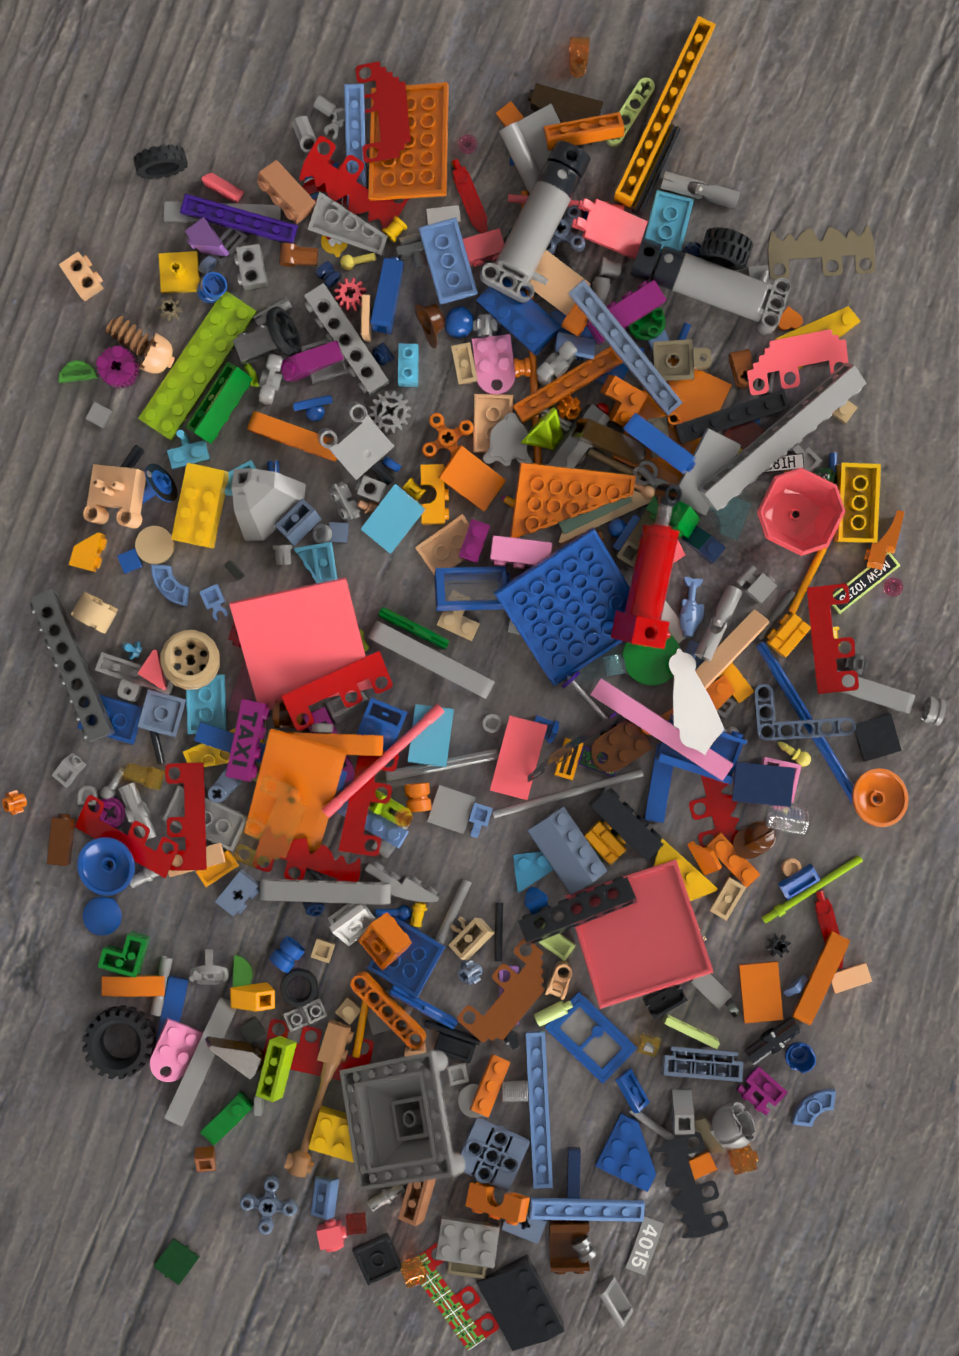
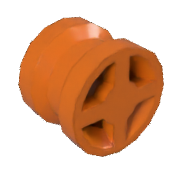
M525 357L522 360L513 358L515 378H519L521 375L530 377L529 357Z

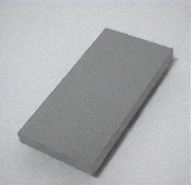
M706 428L693 453V456L696 457L694 461L696 463L695 467L690 472L683 474L678 483L682 490L680 501L689 505L693 510L706 515L710 506L697 489L735 458L741 445Z

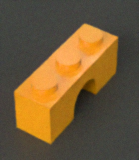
M444 464L420 465L421 486L432 487L437 492L436 499L433 502L421 504L426 509L422 513V525H445V520H449V508H445V500H449V489H445V483L438 478L444 469Z

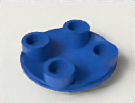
M94 898L84 908L83 922L86 928L93 934L101 936L111 934L121 924V909L113 898Z

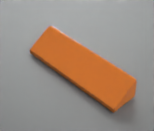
M620 112L543 126L548 151L553 149L558 140L577 146L624 136V124Z

